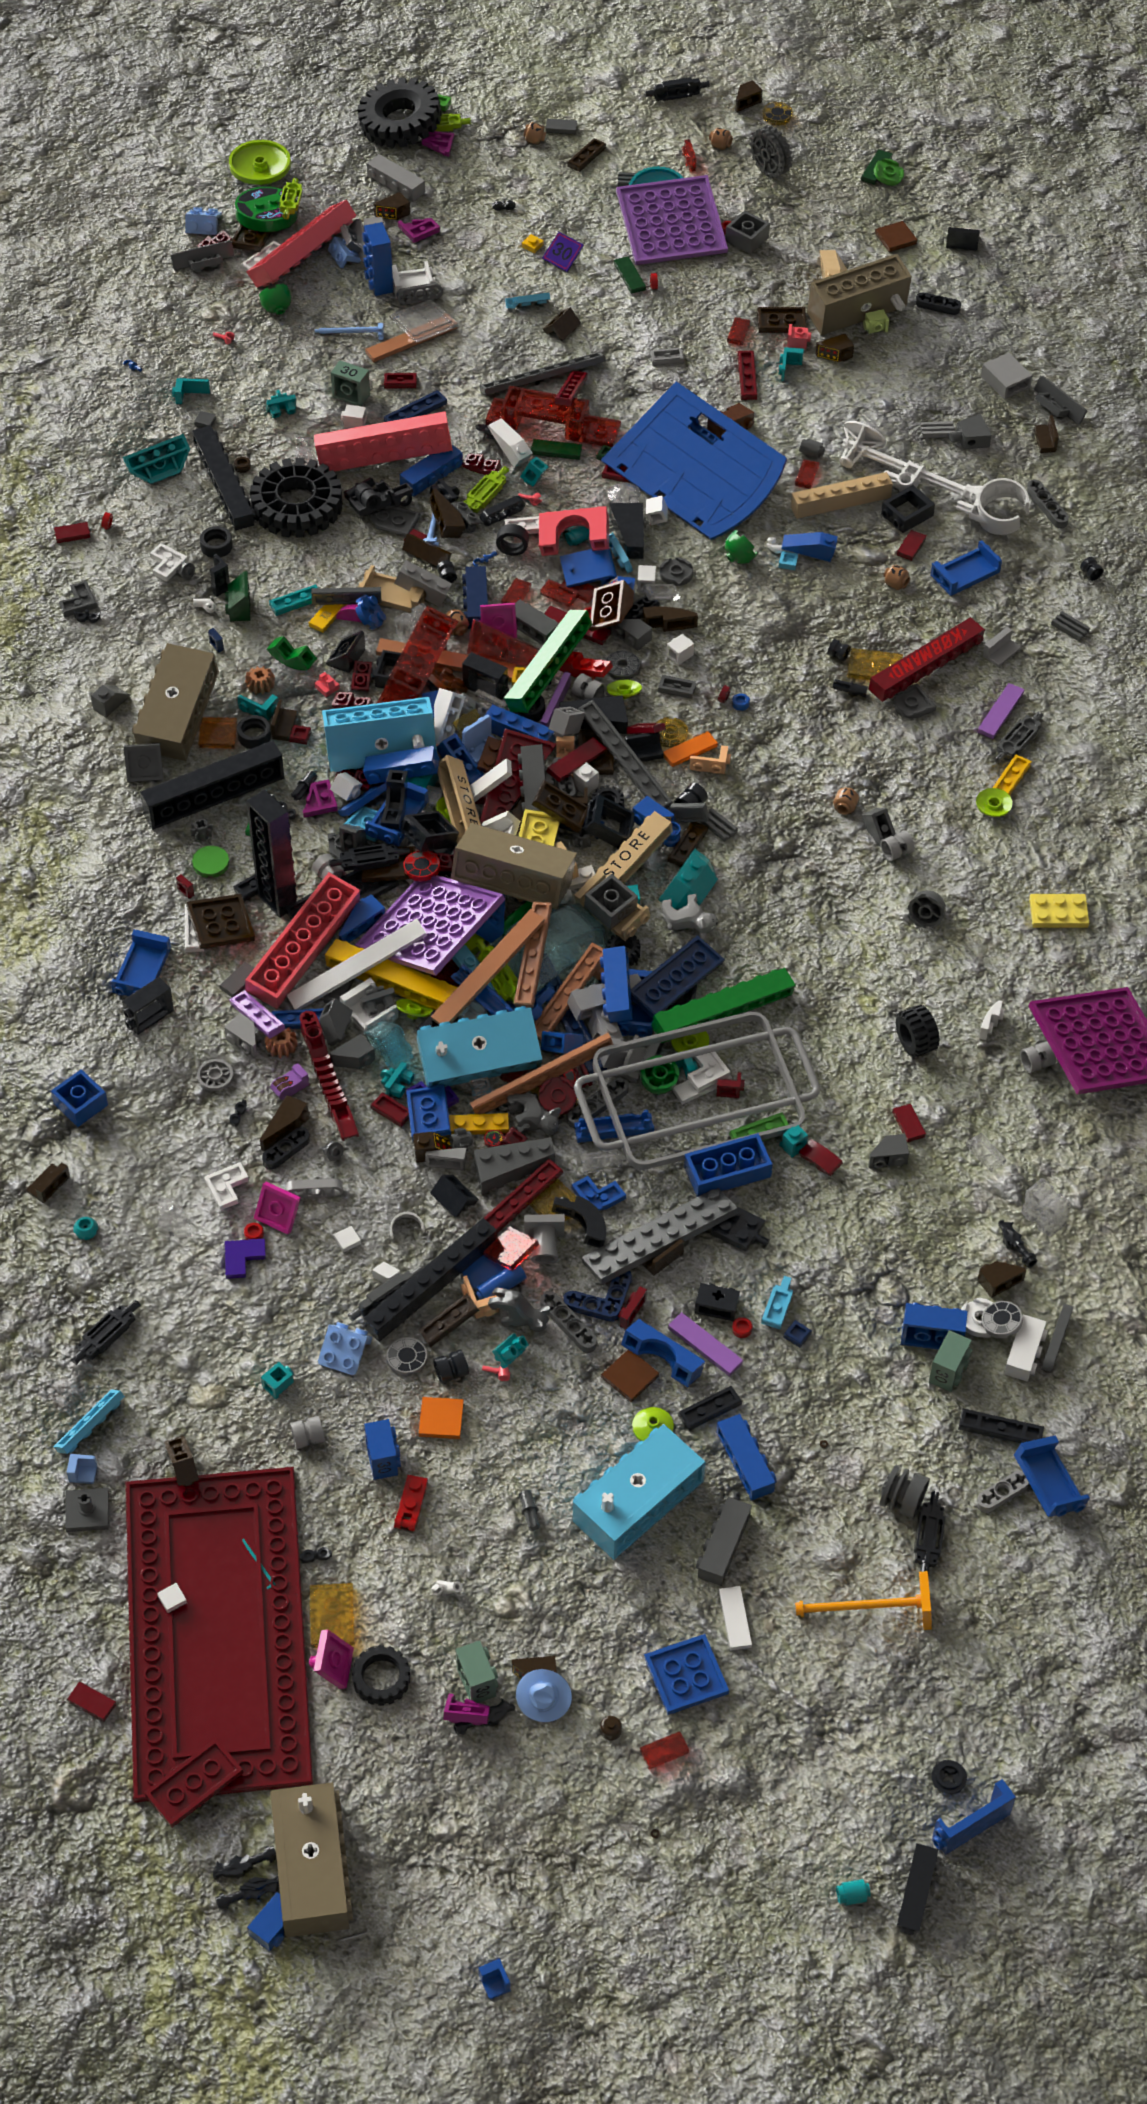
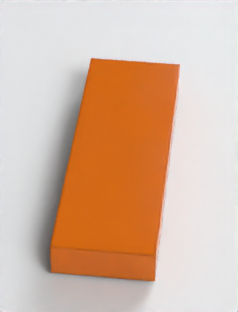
M708 731L663 751V757L671 767L690 760V756H699L718 747V742Z

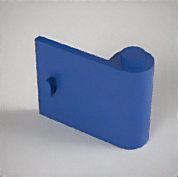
M610 548L597 551L588 549L560 556L567 588L601 580L603 586L617 577Z
M499 1242L494 1244L462 1272L464 1276L467 1275L470 1285L475 1290L474 1294L477 1300L495 1296L492 1292L496 1287L510 1290L527 1279L519 1263L512 1261Z

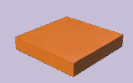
M422 1397L419 1437L460 1439L464 1399Z

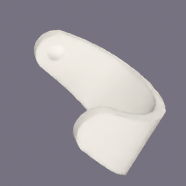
M413 1212L397 1214L390 1224L391 1239H394L392 1227L401 1218L415 1219L420 1224L422 1233H425L421 1218Z

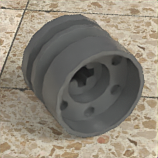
M896 1464L884 1482L879 1505L886 1507L889 1500H891L889 1509L893 1511L897 1504L900 1503V1514L914 1519L925 1497L930 1478L916 1473L912 1480H908L909 1469L906 1468L900 1476L902 1467Z

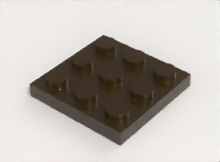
M241 894L187 902L186 907L200 949L255 941V934Z

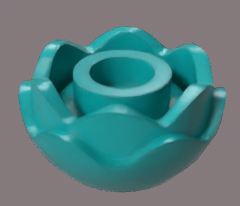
M82 1217L75 1222L73 1232L79 1239L89 1240L97 1234L99 1226L93 1218Z

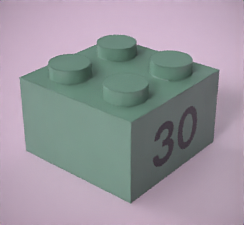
M339 360L331 371L332 397L362 407L370 396L369 370Z
M950 1330L948 1331L932 1362L929 1383L949 1392H952L954 1386H959L963 1376L961 1374L963 1370H967L971 1361L969 1359L973 1351L970 1348L971 1339Z
M479 1640L455 1649L456 1668L468 1698L476 1703H480L496 1697L498 1674L495 1666H490V1654L487 1647L483 1648Z

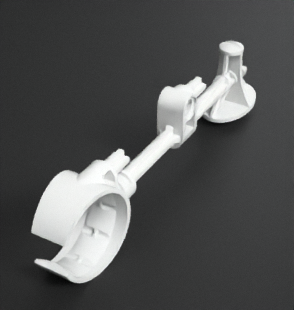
M847 421L844 424L846 439H843L841 447L845 448L839 462L845 468H852L853 464L861 456L868 457L901 471L899 475L888 470L884 471V473H888L892 483L895 484V488L899 489V492L912 485L917 488L921 480L959 494L962 496V500L957 502L956 509L969 514L970 519L979 522L984 530L992 534L1005 535L1019 530L1020 517L1016 516L1010 519L992 517L984 510V507L991 501L1002 497L1018 499L1025 505L1026 514H1029L1028 493L1020 483L1012 479L997 478L983 486H971L970 484L963 486L927 471L925 466H920L911 460L906 463L874 450V448H884L887 441L879 431L871 426L857 421ZM849 436H851V437H852L853 439H855L856 441L854 442V441L850 440V439H849Z

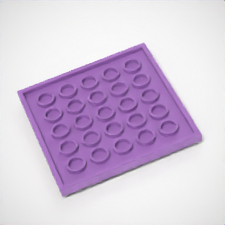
M708 175L616 187L635 265L728 253L726 239Z
M434 875L428 881H414L355 946L366 949L418 919L427 936L388 958V960L437 975L495 910L499 908L505 901L503 894L438 875Z

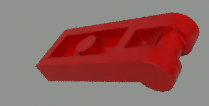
M407 1474L394 1528L401 1529V1527L408 1528L409 1531H416L428 1485V1478Z

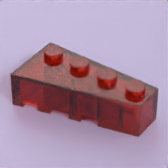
M473 619L467 654L472 652L485 658L528 666L540 650L479 619Z

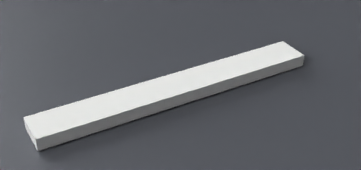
M415 919L287 994V997L295 1010L303 1009L426 937L427 934L418 919Z

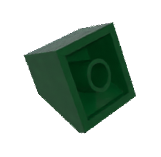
M244 571L228 584V592H225V601L228 602V604H225L226 615H229L230 622L251 621L247 571Z

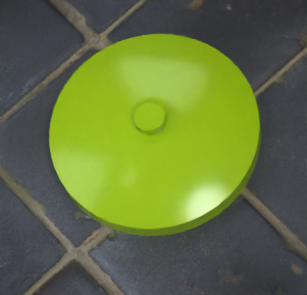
M270 140L245 142L236 147L229 156V168L232 175L244 183L253 185L276 182L283 178L291 167V158L288 150L281 144Z

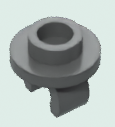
M181 562V570L176 572L186 580L191 579L195 573V566L190 562Z
M331 1141L326 1148L322 1147L324 1155L331 1161L340 1159L343 1154V1146L339 1142Z

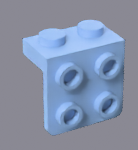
M193 207V209L185 214V233L217 235L218 218L222 215V212H218V209L209 208L208 211H205L200 207Z
M488 714L479 718L472 725L465 727L462 731V743L477 765L488 736L495 738L491 735V716Z
M337 1322V1325L329 1324L318 1363L331 1369L355 1375L365 1345H370L373 1337L367 1335L368 1331L356 1328L355 1331L348 1329L349 1325Z

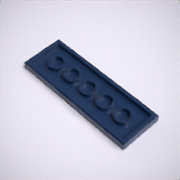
M697 935L631 989V1000L651 1018H654L656 1013L666 1011L722 965L725 959Z

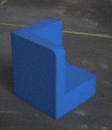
M500 1958L478 1967L479 1977L490 2000L511 1991V1984Z

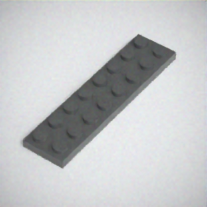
M719 1188L710 1190L581 1257L582 1262L603 1285L662 1254L680 1239L685 1242L739 1214L738 1207Z

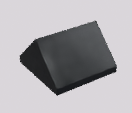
M948 227L946 248L977 251L980 230Z
M360 631L342 639L326 661V664L350 673L354 668L355 661H358L365 651L364 632Z

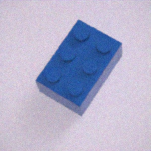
M906 1303L900 1345L939 1350L949 1330L965 1337L968 1311L959 1308H942L936 1305L926 1306L919 1303Z

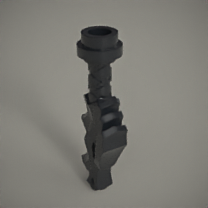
M1000 1220L998 1226L1002 1229L1003 1243L1007 1247L1009 1246L1010 1249H1013V1251H1018L1023 1257L1022 1263L1029 1268L1037 1263L1036 1255L1029 1253L1024 1247L1025 1242L1021 1239L1022 1234L1017 1233L1012 1227L1014 1222Z
M501 1698V1702L498 1705L490 1706L488 1723L480 1726L488 1727L490 1725L493 1727L498 1725L508 1712L515 1710L514 1704ZM469 1722L453 1723V1728L457 1735H464L467 1729L476 1726Z
M266 1846L265 1850H263L264 1852L251 1857L247 1854L243 1857L235 1855L227 1863H219L217 1861L215 1870H213V1878L217 1879L224 1876L226 1878L239 1879L244 1877L245 1873H249L255 1864L265 1860L270 1861V1863L274 1862L277 1859L274 1846Z
M278 1876L273 1879L254 1877L249 1879L247 1883H244L243 1886H240L239 1891L226 1896V1894L220 1893L219 1896L215 1897L219 1911L222 1909L224 1911L227 1910L228 1906H230L229 1904L242 1899L246 1902L252 1898L258 1901L265 1893L273 1892L276 1894L279 1878Z

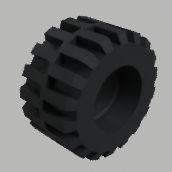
M917 1005L896 1015L897 1034L902 1046L909 1055L917 1057L938 1049L940 1041L938 1027L932 1014L924 1005Z

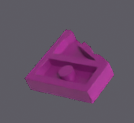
M434 131L433 133L429 132L430 136L422 139V145L449 157L455 133Z
M432 218L414 219L412 223H403L402 220L398 221V227L413 243L440 232V226Z
M329 779L311 783L310 793L306 799L305 809H303L304 818L338 811L333 791L330 790L331 784Z
M449 1693L443 1720L451 1723L487 1724L490 1706L476 1703L470 1699H465L463 1703L455 1700V1695Z

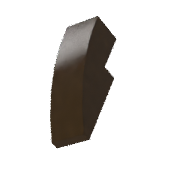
M643 607L642 620L652 628L662 627L663 632L697 628L698 613L675 607Z

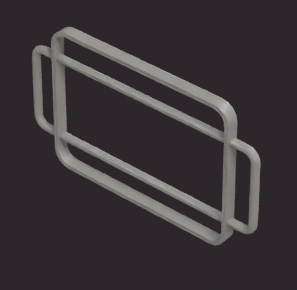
M746 1012L603 1047L594 1055L592 1063L594 1073L578 1078L574 1085L576 1097L595 1146L604 1151L622 1148L628 1163L639 1170H647L682 1161L687 1153L743 1137L648 1161L637 1160L631 1153L630 1145L794 1105L799 1116L798 1122L759 1132L761 1140L781 1136L791 1127L802 1126L805 1113L801 1103L815 1099L820 1093V1084L798 1032L790 1027L772 1030L766 1017L758 1012ZM745 1021H756L764 1029V1032L605 1071H601L598 1064V1059L606 1055ZM787 1034L793 1038L813 1090L802 1095L797 1094L775 1037ZM768 1039L791 1096L790 1098L630 1138L625 1137L607 1089L605 1078ZM598 1081L617 1132L618 1141L610 1143L601 1141L582 1090L583 1084Z

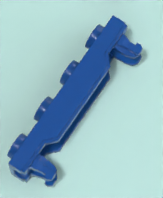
M463 963L460 969L450 977L460 986L472 971ZM488 985L474 999L490 1015H496V1012L501 1010H507V1012L515 1011Z
M644 1110L640 1115L633 1113L618 1115L625 1137L654 1132L655 1130L652 1123V1115L648 1110ZM611 1116L593 1118L601 1140L618 1138ZM579 1118V1122L574 1123L577 1143L593 1141L585 1119Z

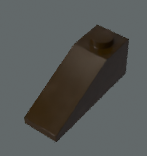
M433 489L429 503L441 538H461L466 524L460 512L437 489Z
M286 1095L260 1138L262 1151H266L293 1130L307 1122L310 1116L308 1103Z
M181 1436L164 1441L178 1486H189L198 1481L199 1478L194 1459L185 1437Z

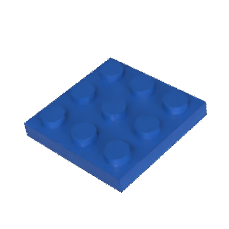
M705 1634L644 1654L645 1662L667 1715L729 1694L728 1686Z

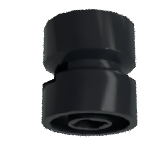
M691 783L674 800V803H704L708 799V795L701 785Z
M461 1349L449 1353L448 1358L440 1356L433 1359L434 1368L441 1384L453 1380L454 1376L460 1378L469 1375V1367Z

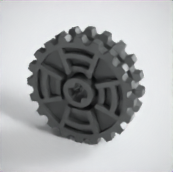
M766 125L753 132L750 137L751 142H749L751 146L750 152L753 154L752 158L756 161V166H759L760 171L770 178H777L787 173L792 167L791 162L793 158L791 157L792 151L789 150L790 145L786 142V137L782 136V132H778L777 128H773L772 125Z

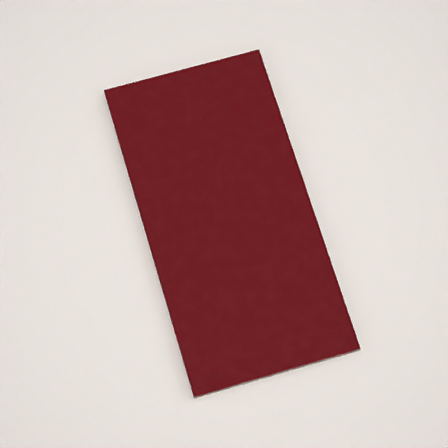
M294 1467L198 1475L199 1480L189 1486H178L175 1477L125 1482L134 1803L148 1802L149 1800L144 1794L146 1790L214 1738L219 1740L244 1772L216 1795L313 1785ZM243 1538L256 1555V1561L244 1545ZM261 1564L272 1578L271 1581L268 1580L261 1570ZM177 1583L187 1603L167 1613L157 1593Z

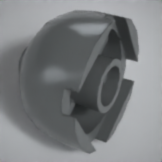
M925 890L918 892L908 905L910 920L921 928H926V926L936 927L941 923L946 912L943 898L934 891Z

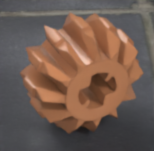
M257 666L256 669L250 668V672H246L245 684L249 691L254 692L255 695L258 693L263 695L264 692L270 693V690L274 688L275 675L270 668L266 669L265 666L259 668Z
M290 1028L270 1039L265 1037L268 1053H271L273 1057L278 1055L280 1059L283 1055L289 1057V1053H294L298 1045L296 1034L291 1032Z

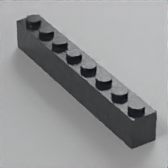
M211 425L192 430L194 445L234 530L237 531L254 526L255 511L253 508H250L249 498L245 497V491L243 486H240L238 475H234V467L232 464H229L228 454L224 453V447L222 442H219L217 431H213Z
M482 1218L364 1317L366 1330L378 1342L383 1340L498 1242L497 1230Z

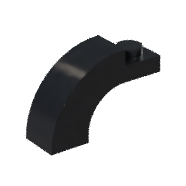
M389 770L386 781V803L381 826L389 829H399L406 809L408 771Z
M577 1195L575 1202L565 1197H555L551 1212L564 1214V1216L577 1220L585 1232L583 1244L597 1248L604 1246L606 1225L602 1214L596 1206L587 1199Z

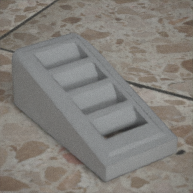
M467 1148L426 1151L425 1153L426 1166L465 1170Z

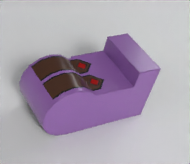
M297 1063L283 1077L275 1079L270 1088L279 1099L284 1100L286 1095L292 1096L309 1086L308 1073Z

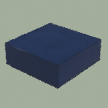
M214 628L208 630L209 643L217 652L223 651V638Z
M795 1320L786 1330L783 1338L801 1348L812 1334V1330Z

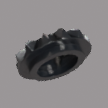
M943 1760L934 1766L931 1780L934 1788L940 1790L942 1794L948 1793L952 1795L957 1792L960 1793L965 1787L967 1774L963 1766L958 1762ZM945 1774H947L948 1776L955 1774L952 1780L953 1783H951L949 1780L943 1782V1780L945 1779Z

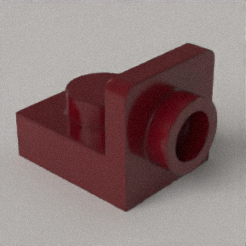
M738 1072L737 1081L718 1079L716 1097L739 1098L740 1091H744L745 1080L741 1079L742 1072Z

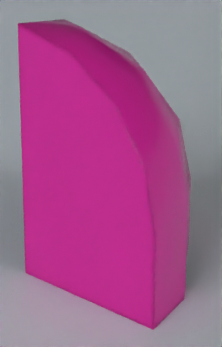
M348 604L342 607L337 613L336 619L361 622L355 609L358 607V604Z

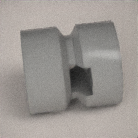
M583 673L576 678L572 687L574 695L580 698L585 697V699L601 698L605 690L604 683L598 680L592 681L591 677Z
M906 830L896 833L894 837L884 838L880 843L882 853L888 861H894L900 858L901 855H908L915 850L913 839Z
M323 854L313 863L312 870L322 880L328 872L339 878L346 875L341 866H329V860L334 859L331 854Z
M1047 1041L1036 1044L1035 1048L1031 1046L1022 1049L1020 1052L1022 1064L1028 1073L1040 1070L1041 1066L1046 1068L1056 1063V1056Z
M319 1416L307 1418L305 1423L302 1420L290 1423L296 1449L307 1447L310 1442L313 1445L325 1442Z

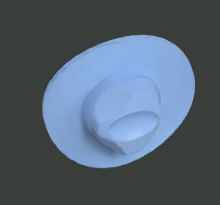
M538 1669L527 1673L519 1681L516 1689V1700L519 1708L527 1717L539 1722H551L561 1718L568 1711L572 1701V1693L569 1684L561 1675L551 1670Z

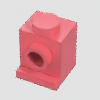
M789 324L787 347L807 349V342L811 340V332H808V328L792 327V324Z

